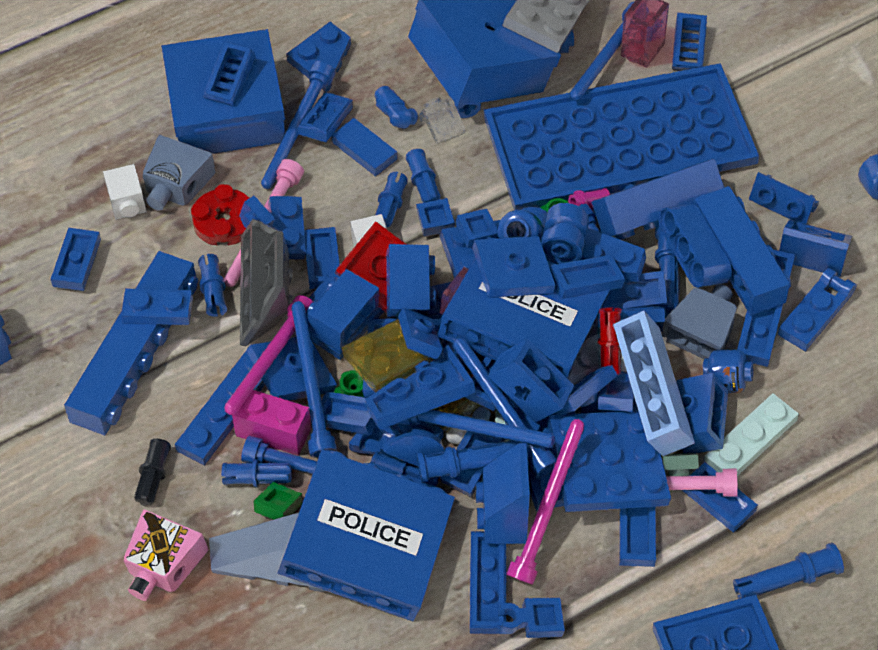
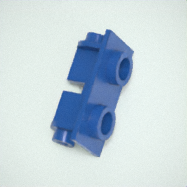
M760 172L757 173L749 196V200L786 218L807 224L811 212L814 213L819 204L814 195L811 194L809 196L773 179L769 174L764 175Z

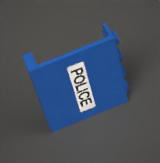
M475 258L443 313L438 337L452 343L457 338H464L474 352L495 361L501 352L528 339L569 379L574 361L599 314V309L605 307L610 290L561 299L555 287L553 294L488 298ZM547 260L549 268H551V265H557Z
M322 449L277 574L413 622L421 608L455 496L446 494L443 489L438 487H427L415 483L407 476L387 473L380 470L374 464L360 463L348 459L340 452H329Z

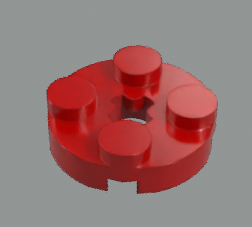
M228 184L218 185L215 190L203 194L191 207L196 235L210 245L218 246L217 242H228V246L240 243L241 236L246 228L242 224L239 215L244 202L249 197L245 193L233 189ZM222 213H228L230 217L228 220L225 218L218 220L217 218Z

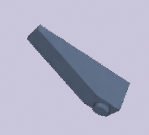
M299 513L209 538L212 573L250 580L263 578L274 580L279 585L288 586L291 583L309 586V590L325 591L277 574Z

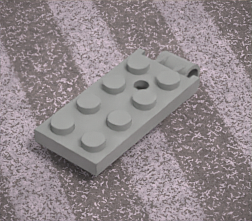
M517 0L507 14L502 26L558 53L590 0Z

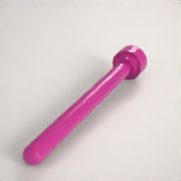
M299 295L290 303L287 308L288 319L225 404V412L227 414L234 415L238 412L294 334L295 326L292 304L296 301L302 302L307 312V309L313 302L311 299Z
M580 419L573 420L569 426L521 557L517 556L515 562L511 561L506 573L510 577L533 585L538 573L535 570L537 563L534 560L584 429V423Z

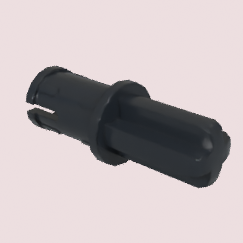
M159 438L151 439L145 462L139 467L141 475L134 499L142 506L152 505L155 502L160 481L166 476L164 468L168 453L171 450V444L166 440Z

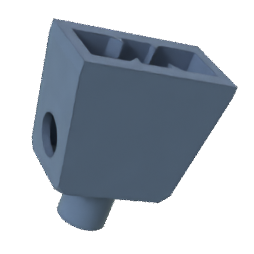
M717 284L711 293L701 288H694L666 317L662 337L667 338L666 342L702 359L709 358L714 350H725L737 312V306L729 302L733 296L730 288Z

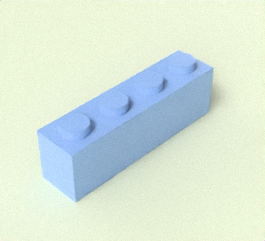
M645 311L613 324L647 441L662 456L694 444V438L659 326Z

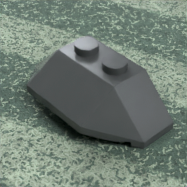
M252 219L241 236L240 345L245 347L277 326L283 316L288 313L287 308L293 301V296L289 294L293 269L289 267V252L282 231L256 219Z

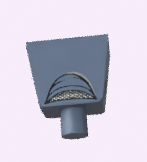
M159 134L143 170L145 189L149 193L146 199L147 204L155 210H163L168 201L182 206L187 205L216 173L213 154Z

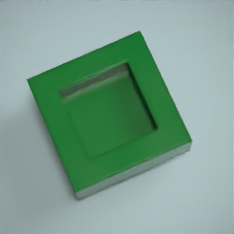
M272 482L253 501L254 512L273 520L292 515L302 505V493Z

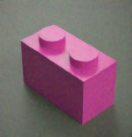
M255 390L250 393L238 412L232 415L235 435L243 439H247L249 435L263 439V443L269 444L271 448L299 456L312 429L309 407Z

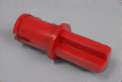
M613 307L599 309L600 338L597 339V344L601 345V368L612 365L619 375L621 373V349L613 324L621 321V309L614 308L613 311Z

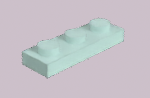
M772 393L724 437L723 449L709 451L704 457V462L717 472H723V469L737 468L738 476L798 420L799 413Z

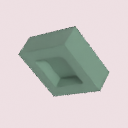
M677 453L666 456L661 455L664 470H669V476L690 475V469H699L698 454Z

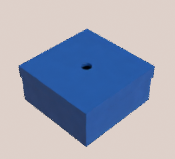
M418 0L415 8L417 12L408 38L457 107L544 92L553 68L558 65L561 54L502 26L507 14L517 0Z
M268 29L161 45L174 129L179 142L211 152L212 154L281 143L285 135V115ZM224 41L253 48L256 55L252 70L233 106L203 97ZM232 59L230 60V63L237 65L241 64L240 61ZM226 68L224 72L236 75L238 71ZM225 78L220 79L221 82L233 85L234 81L228 80ZM219 87L215 89V92L229 95L230 92Z

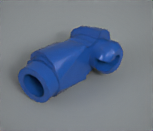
M382 86L375 91L376 106L385 115L389 116L390 123L394 127L407 129L409 125L416 124L418 120L417 111L413 108L407 109L405 102L389 86Z

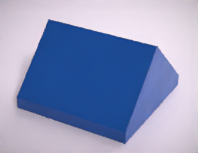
M789 220L783 230L779 251L795 254L793 263L795 266L822 273L829 267L837 272L838 277H841L852 236Z

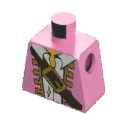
M144 509L124 556V563L129 573L135 577L128 588V592L134 597L146 601L155 586L169 592L176 591L209 550L202 533Z

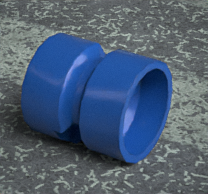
M559 203L553 205L548 210L541 244L548 261L562 264L581 260L589 224V217L584 209L570 203Z

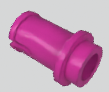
M606 188L590 192L577 190L569 196L568 202L577 206L588 204L594 210L591 201L608 196L610 193Z

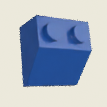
M527 443L517 444L484 466L483 481L476 482V503H483V508H477V529H484V544H525L527 541L530 500Z

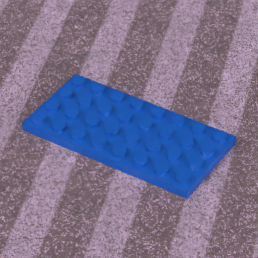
M721 63L587 89L579 100H573L570 97V93L484 109V120L514 210H521L527 207L541 208V206L546 205L555 198L568 201L569 196L577 190L590 192L606 188L610 194L622 191L629 184L636 186L715 159L719 172L756 165L759 161V154Z

